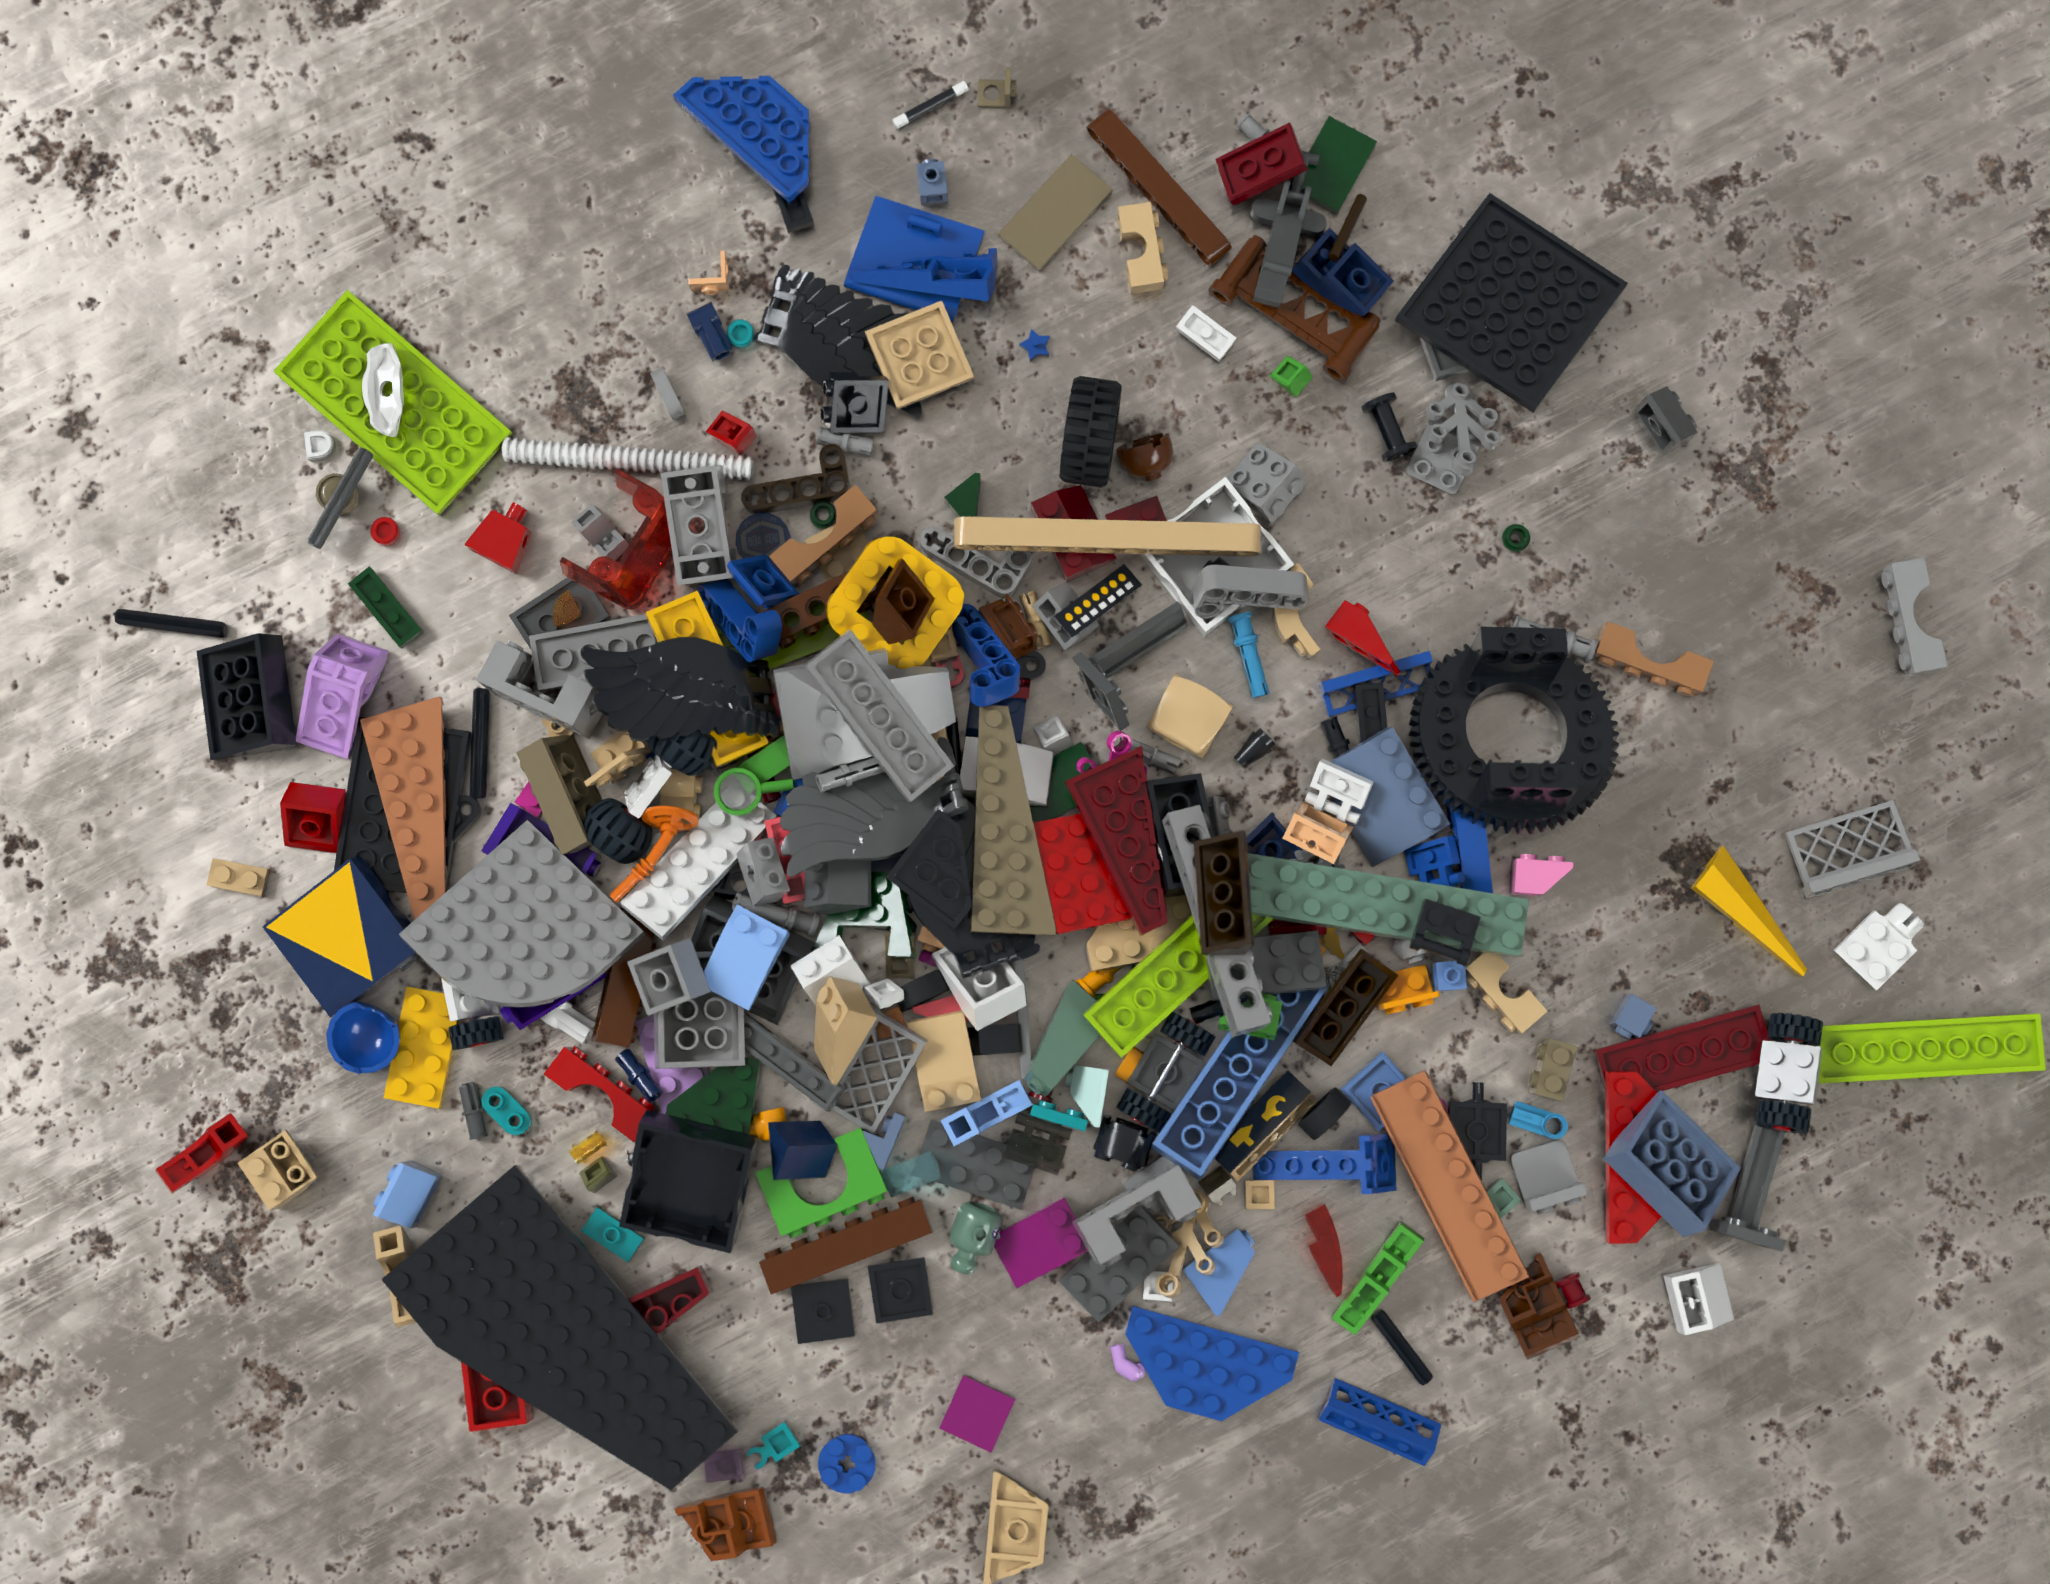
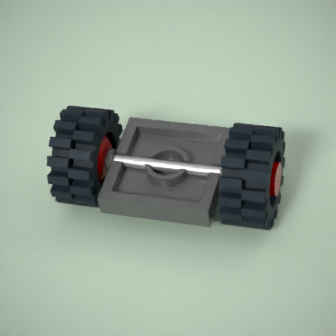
M1175 1012L1169 1014L1160 1031L1177 1041L1176 1044L1155 1033L1127 1081L1128 1084L1144 1092L1147 1099L1127 1088L1116 1106L1117 1109L1131 1116L1130 1118L1143 1126L1150 1127L1158 1133L1166 1125L1171 1113L1153 1102L1157 1100L1175 1111L1205 1063L1203 1060L1187 1052L1186 1047L1205 1057L1216 1038L1200 1025Z

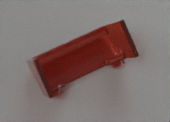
M617 468L614 472L617 488L632 495L634 508L646 516L619 562L606 556L598 557L587 570L564 557L559 562L562 573L566 577L625 609L634 610L643 604L672 556V547L664 497L653 487Z

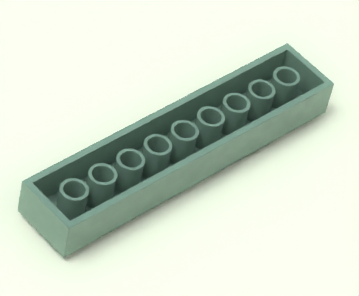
M1247 853L1252 915L1411 941L1423 900L1429 899L1481 917L1471 951L1511 958L1522 955L1529 899ZM1426 930L1424 933V938L1460 949L1462 943L1460 941Z

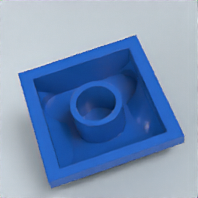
M766 554L729 561L727 564L732 577L756 605H763L768 609L800 594Z

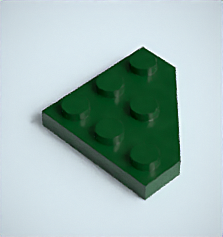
M745 1057V1066L716 1067L667 1104L666 1115L750 1134L761 1061Z

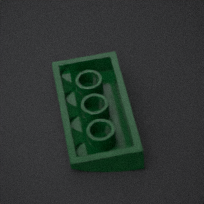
M1082 742L1053 757L1047 806L1030 805L1033 823L1058 818L1077 808L1065 782L1081 774L1076 767L1077 762L1081 758L1087 757L1091 759ZM1089 763L1084 764L1083 771L1089 768Z

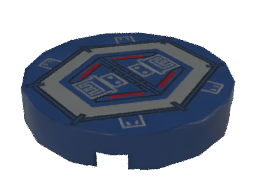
M759 512L748 516L740 524L736 532L735 544L739 555L743 559L764 554L769 557L788 541L791 535L787 525L780 517L771 513Z

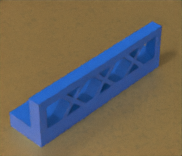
M1430 651L1395 661L1401 673L1408 672L1405 678L1401 675L1397 677L1378 665L1321 682L1319 687L1328 717L1356 710L1355 703L1349 705L1352 699L1355 700L1354 689L1352 693L1346 691V689L1353 688L1355 685L1374 684L1373 681L1380 679V683H1384L1387 677L1393 676L1403 682L1396 692L1391 693L1384 689V694H1386L1384 695L1385 701L1417 692L1422 685H1417L1408 680L1413 670L1424 667L1426 676L1431 669L1430 664L1433 662ZM1405 684L1412 686L1410 688L1403 689ZM1341 692L1349 697L1344 707L1333 710L1329 694Z
M1336 1378L1332 1383L1328 1400L1322 1408L1318 1419L1321 1422L1423 1466L1427 1464L1435 1452L1441 1424ZM1338 1390L1348 1394L1352 1402L1345 1403L1336 1399ZM1369 1403L1374 1405L1378 1413L1375 1415L1368 1413L1363 1404ZM1397 1415L1401 1417L1405 1425L1398 1426L1394 1424L1389 1416ZM1422 1426L1431 1430L1430 1439L1421 1436L1416 1427Z

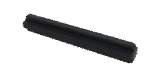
M117 609L115 612V622L120 625L214 637H224L226 634V624L221 621L127 609Z
M475 688L473 690L470 796L475 799L486 797L490 693L486 688Z

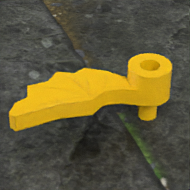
M1327 928V934L1323 935L1325 940L1324 946L1330 950L1331 954H1336L1339 958L1344 959L1339 936L1335 934V929Z

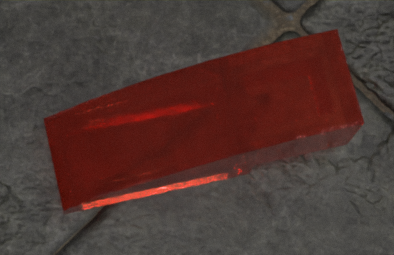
M1320 1203L1302 1213L1316 1238L1306 1245L1333 1295L1338 1297L1342 1295L1343 1282L1340 1244L1328 1209L1324 1203Z

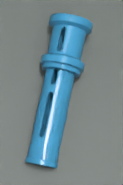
M1245 612L1228 617L1227 621L1231 623L1235 635L1233 642L1236 648L1239 647L1252 698L1270 694L1257 651L1256 642H1258V635L1254 634L1250 620L1252 613Z

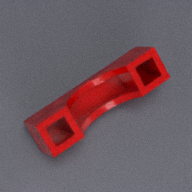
M574 1045L572 1049L564 1046L544 1075L565 1091H572L585 1084L594 1085L602 1089L609 1096L613 1104L614 1115L611 1126L635 1142L641 1118L646 1110L654 1111L656 1106L653 1103H648L643 1096L639 1100L632 1095L633 1089L619 1079L616 1083L608 1077L611 1072L599 1063H596L594 1066L587 1061L588 1055Z

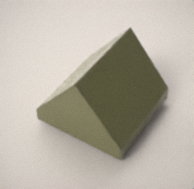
M603 1156L580 1171V1176L586 1189L592 1193H596L617 1177Z

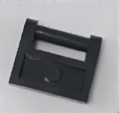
M1424 899L1413 932L1410 948L1417 951L1423 949L1456 960L1457 964L1466 966L1481 917L1429 899ZM1425 930L1462 942L1460 949L1424 938Z

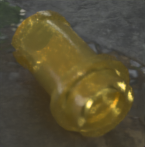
M596 1130L579 1144H572L573 1148L569 1150V1153L577 1164L581 1162L586 1163L588 1157L606 1146L607 1143Z

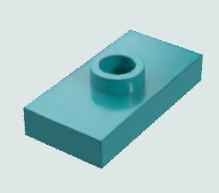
M596 1207L581 1231L627 1263L630 1262L645 1238L634 1230L619 1227L620 1221L600 1207Z

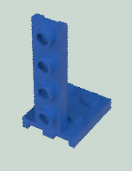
M1383 1133L1359 1136L1360 1150L1268 1151L1253 1166L1254 1180L1361 1179V1194L1397 1191L1395 1146L1389 1134Z

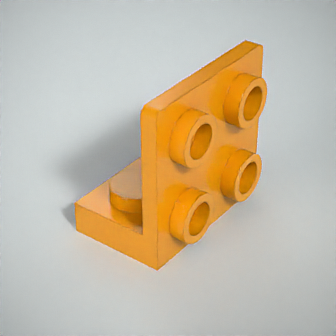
M1426 964L1395 971L1399 976L1376 1007L1377 1011L1385 1009L1386 1014H1392L1406 1010L1405 1004L1409 1003L1413 1004V1008L1434 1004L1433 998L1439 997L1440 994L1439 991L1432 992Z

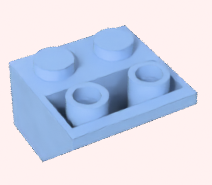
M414 1161L399 1162L398 1166L394 1165L387 1176V1180L390 1182L385 1192L381 1191L374 1201L373 1206L376 1207L373 1215L410 1229L417 1227L443 1175Z

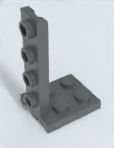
M1178 601L1090 658H1087L1082 652L1072 657L1073 662L1080 669L1078 672L1080 680L1086 684V695L1120 731L1129 726L1126 717L1128 709L1119 698L1121 690L1114 680L1108 681L1107 679L1187 628L1188 624L1181 604Z
M1754 1125L1728 1217L1725 1216L1724 1221L1712 1219L1709 1230L1765 1248L1783 1251L1786 1240L1777 1238V1231L1758 1226L1785 1132Z

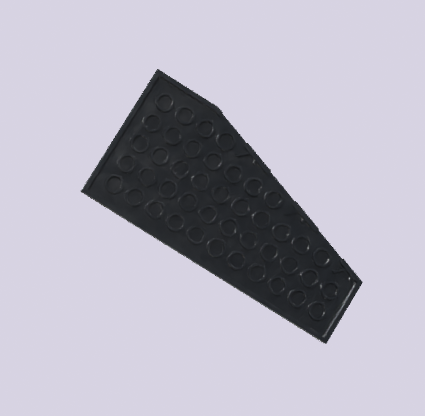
M518 1165L510 1168L381 1279L436 1347L670 1491L739 1431Z

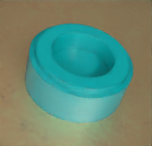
M739 319L729 324L726 335L733 347L744 349L753 343L755 332L748 321Z

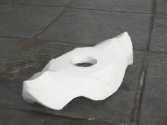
M392 343L377 345L367 352V369L363 375L362 392L364 403L370 415V424L383 435L395 438L398 434L404 404L403 373L395 346ZM387 382H392L393 393L385 397L383 387Z

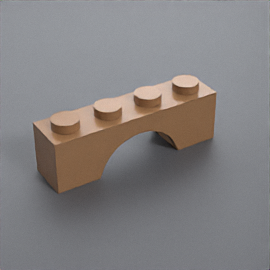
M856 485L834 501L837 514L836 523L832 532L826 538L811 544L800 543L790 538L769 556L793 586L797 583L802 585L813 575L811 571L819 565L823 567L834 558L833 553L840 547L843 549L847 548L855 541L856 538L854 536L862 529L867 531L877 522L876 517L879 516L877 509Z
M1609 621L1601 628L1598 644L1593 658L1598 659L1597 663L1602 666L1613 668L1615 665L1623 668L1624 673L1629 676L1640 678V675L1650 678V683L1656 686L1666 688L1668 685L1677 689L1676 692L1678 694L1691 698L1693 695L1697 696L1704 691L1714 663L1711 659L1689 651L1682 654L1672 663L1661 664L1653 662L1639 651L1635 641V631Z

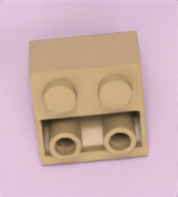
M287 1130L238 1162V1165L268 1210L279 1209L301 1194L318 1178Z

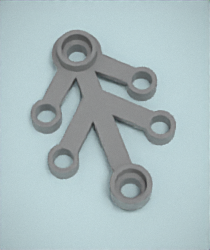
M1452 382L1445 389L1444 399L1440 402H1431L1429 404L1426 416L1432 421H1439L1443 413L1451 407L1454 408L1455 414L1441 425H1432L1428 432V438L1433 443H1441L1445 436L1456 428L1459 452L1452 462V467L1456 473L1467 476L1473 472L1477 465L1476 455L1470 449L1469 431L1481 441L1485 448L1490 450L1498 446L1501 437L1496 431H1486L1467 414L1466 408L1477 416L1479 422L1485 427L1494 426L1498 419V414L1494 409H1484L1472 399V391L1467 385L1461 382Z

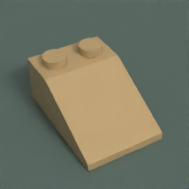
M830 976L825 985L820 989L816 999L814 1051L831 1083L837 1085L876 1021L877 1016L858 983Z
M960 1010L907 1021L910 1030L928 1040L915 1062L925 1112L981 1101L980 1088L963 1011ZM911 1040L912 1049L915 1052L919 1044Z

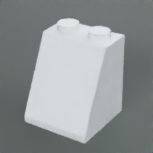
M840 935L790 965L815 1006L819 991L830 976L858 983L863 993L864 987L871 984L856 957Z

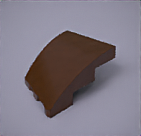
M1541 1253L1534 1257L1533 1263L1527 1268L1529 1277L1515 1283L1499 1298L1527 1360L1580 1338Z

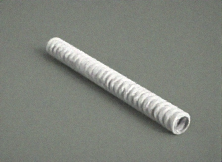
M506 437L502 445V458L505 462H509L511 459L514 463H518L521 460L522 463L530 461V464L538 462L540 465L547 462V465L555 463L556 466L564 464L566 467H569L570 464H573V467L581 465L582 468L590 466L592 469L599 466V469L607 467L608 470L616 468L617 471H621L624 468L625 471L633 469L634 472L642 470L643 473H647L648 470L651 473H656V471L664 473L722 465L724 478L725 476L732 480L734 477H737V480L746 478V481L751 480L754 470L752 456H748L746 459L742 455H739L738 458H735V455L726 457V454H722L720 457L717 453L709 456V453L701 455L700 452H696L694 455L691 451L683 454V451L675 453L674 450L666 452L665 449H661L658 452L657 449L649 451L648 448L640 450L639 447H635L632 450L631 447L623 449L622 446L614 448L613 445H609L606 448L602 444L600 447H597V444L589 446L587 443L580 446V443L575 442L574 445H571V442L563 444L562 441L554 444V441L550 440L548 443L545 440L537 442L536 439H532L529 442L525 438L520 441L519 438L511 440L510 437Z

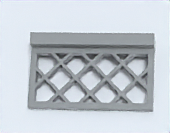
M1893 800L1788 831L1784 834L1803 881V892L1806 899L1912 868L1920 861L1917 850L1913 851ZM1888 809L1892 818L1889 828L1874 821L1877 812ZM1872 814L1871 818L1866 817V815ZM1857 818L1867 823L1862 836L1847 829L1851 820ZM1871 826L1886 833L1881 844L1865 838ZM1832 827L1840 831L1835 844L1820 837L1824 828ZM1816 830H1819L1818 833H1817V835L1814 834V833H1812V832H1813V831H1816ZM1844 834L1859 840L1854 853L1839 846ZM1805 835L1813 839L1814 841L1809 851L1807 852L1799 848L1794 837ZM1889 835L1900 839L1903 850L1894 852L1884 847ZM1817 842L1832 848L1827 861L1812 854ZM1862 843L1877 849L1873 859L1867 860L1857 855ZM1836 851L1851 858L1847 867L1840 868L1830 863ZM1809 859L1824 866L1820 875L1809 877L1805 867ZM1854 860L1860 862L1857 864H1853ZM1827 868L1833 870V871H1830V872L1825 873L1826 870H1827Z
M871 1002L870 1005L877 1019L839 1081L842 1085L846 1081L847 1087L844 1092H849L853 1105L844 1107L836 1102L832 1110L874 1134L928 1040L883 1014ZM879 1021L890 1027L892 1037L878 1038L876 1026ZM871 1035H872L873 1041H869V1042H868V1040L870 1039V1037H871ZM908 1038L919 1044L915 1052L903 1054L899 1040ZM894 1042L898 1055L885 1058L881 1044ZM875 1046L879 1060L866 1062L863 1049ZM858 1058H859L860 1064H856V1065H855V1063L857 1062V1060H858ZM911 1058L908 1064H906L905 1059ZM900 1060L903 1073L890 1077L886 1063ZM881 1065L885 1078L872 1081L868 1067ZM862 1069L866 1082L853 1085L850 1072ZM897 1081L895 1087H893L892 1082ZM887 1083L890 1093L889 1097L877 1100L873 1086ZM868 1087L872 1101L859 1104L855 1090ZM874 1106L877 1116L874 1123L864 1119L860 1109Z

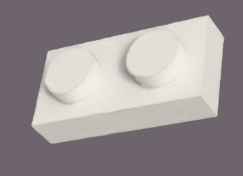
M1193 305L1176 326L1178 332L1218 362L1221 361L1237 339Z

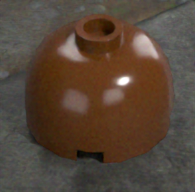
M1163 433L1142 437L1133 440L1132 447L1128 449L1126 444L1116 449L1123 469L1133 477H1145L1146 481L1162 477L1161 471L1169 467L1173 457V446L1169 433H1166L1164 436Z

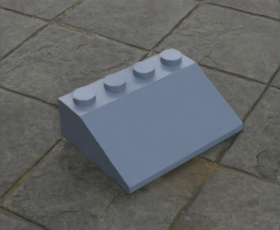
M1386 727L1329 761L1374 781L1364 807L1359 809L1352 806V811L1361 814L1358 823L1355 825L1346 820L1347 823L1354 826L1351 833L1371 867L1420 843L1450 825L1393 727ZM1330 796L1334 803L1342 805L1343 801Z
M1662 1090L1656 1093L1618 1135L1603 1158L1682 1237L1706 1230L1741 1169Z

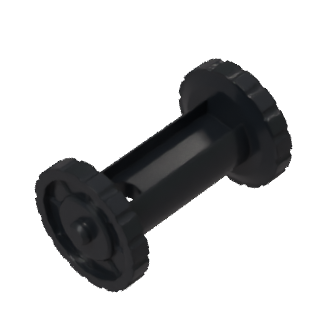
M1393 392L1374 398L1361 406L1363 413L1373 412L1388 448V451L1381 456L1383 462L1401 458L1417 448L1415 441L1406 443L1390 405L1397 400V396Z

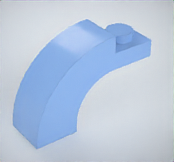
M1018 1080L981 1099V1101L975 1102L942 1119L941 1122L953 1146L1033 1104L1021 1081Z

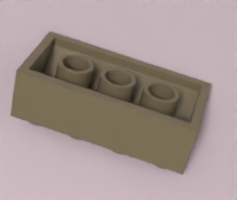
M574 735L541 738L516 752L520 760L521 769L529 780L532 794L540 805L543 819L548 824L554 837V843L561 855L579 852L593 846L587 839L588 834L585 833L583 824L590 808L597 802L602 801L596 785L586 787L584 783L585 780L591 777V774Z

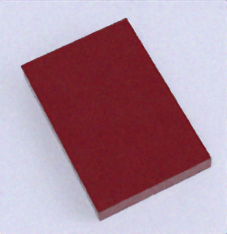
M1290 122L1215 159L1232 206L1308 170L1294 128Z

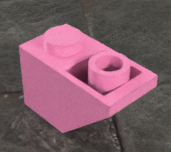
M1520 854V859L1512 860L1510 894L1543 895L1573 869V862H1565V857L1548 856L1547 861L1537 860V855Z

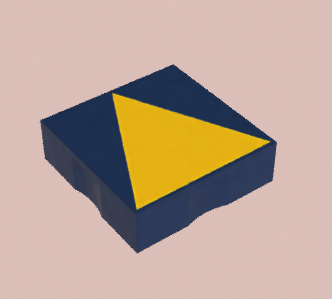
M361 856L348 859L262 926L330 1018L339 1009L358 1002L372 991L384 977L398 971L418 955L399 935L411 922L392 903L385 887Z

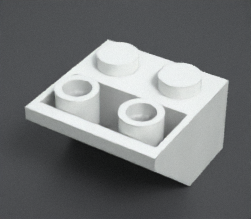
M1720 1263L1663 1275L1677 1332L1684 1335L1714 1329L1734 1320Z

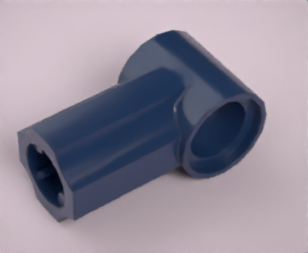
M712 302L687 313L696 335L700 336L712 362L724 359L733 352Z

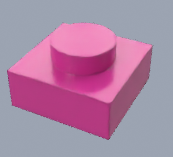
M528 781L514 803L539 819L542 815V810L537 799L532 794L531 785Z

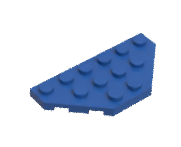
M742 76L720 77V80H704V77H692L673 94L674 101L787 202L790 203L809 186V110L771 76H759V79H743Z
M1133 1305L1125 1332L1166 1406L1218 1421L1227 1419L1292 1381L1299 1355L1298 1351Z

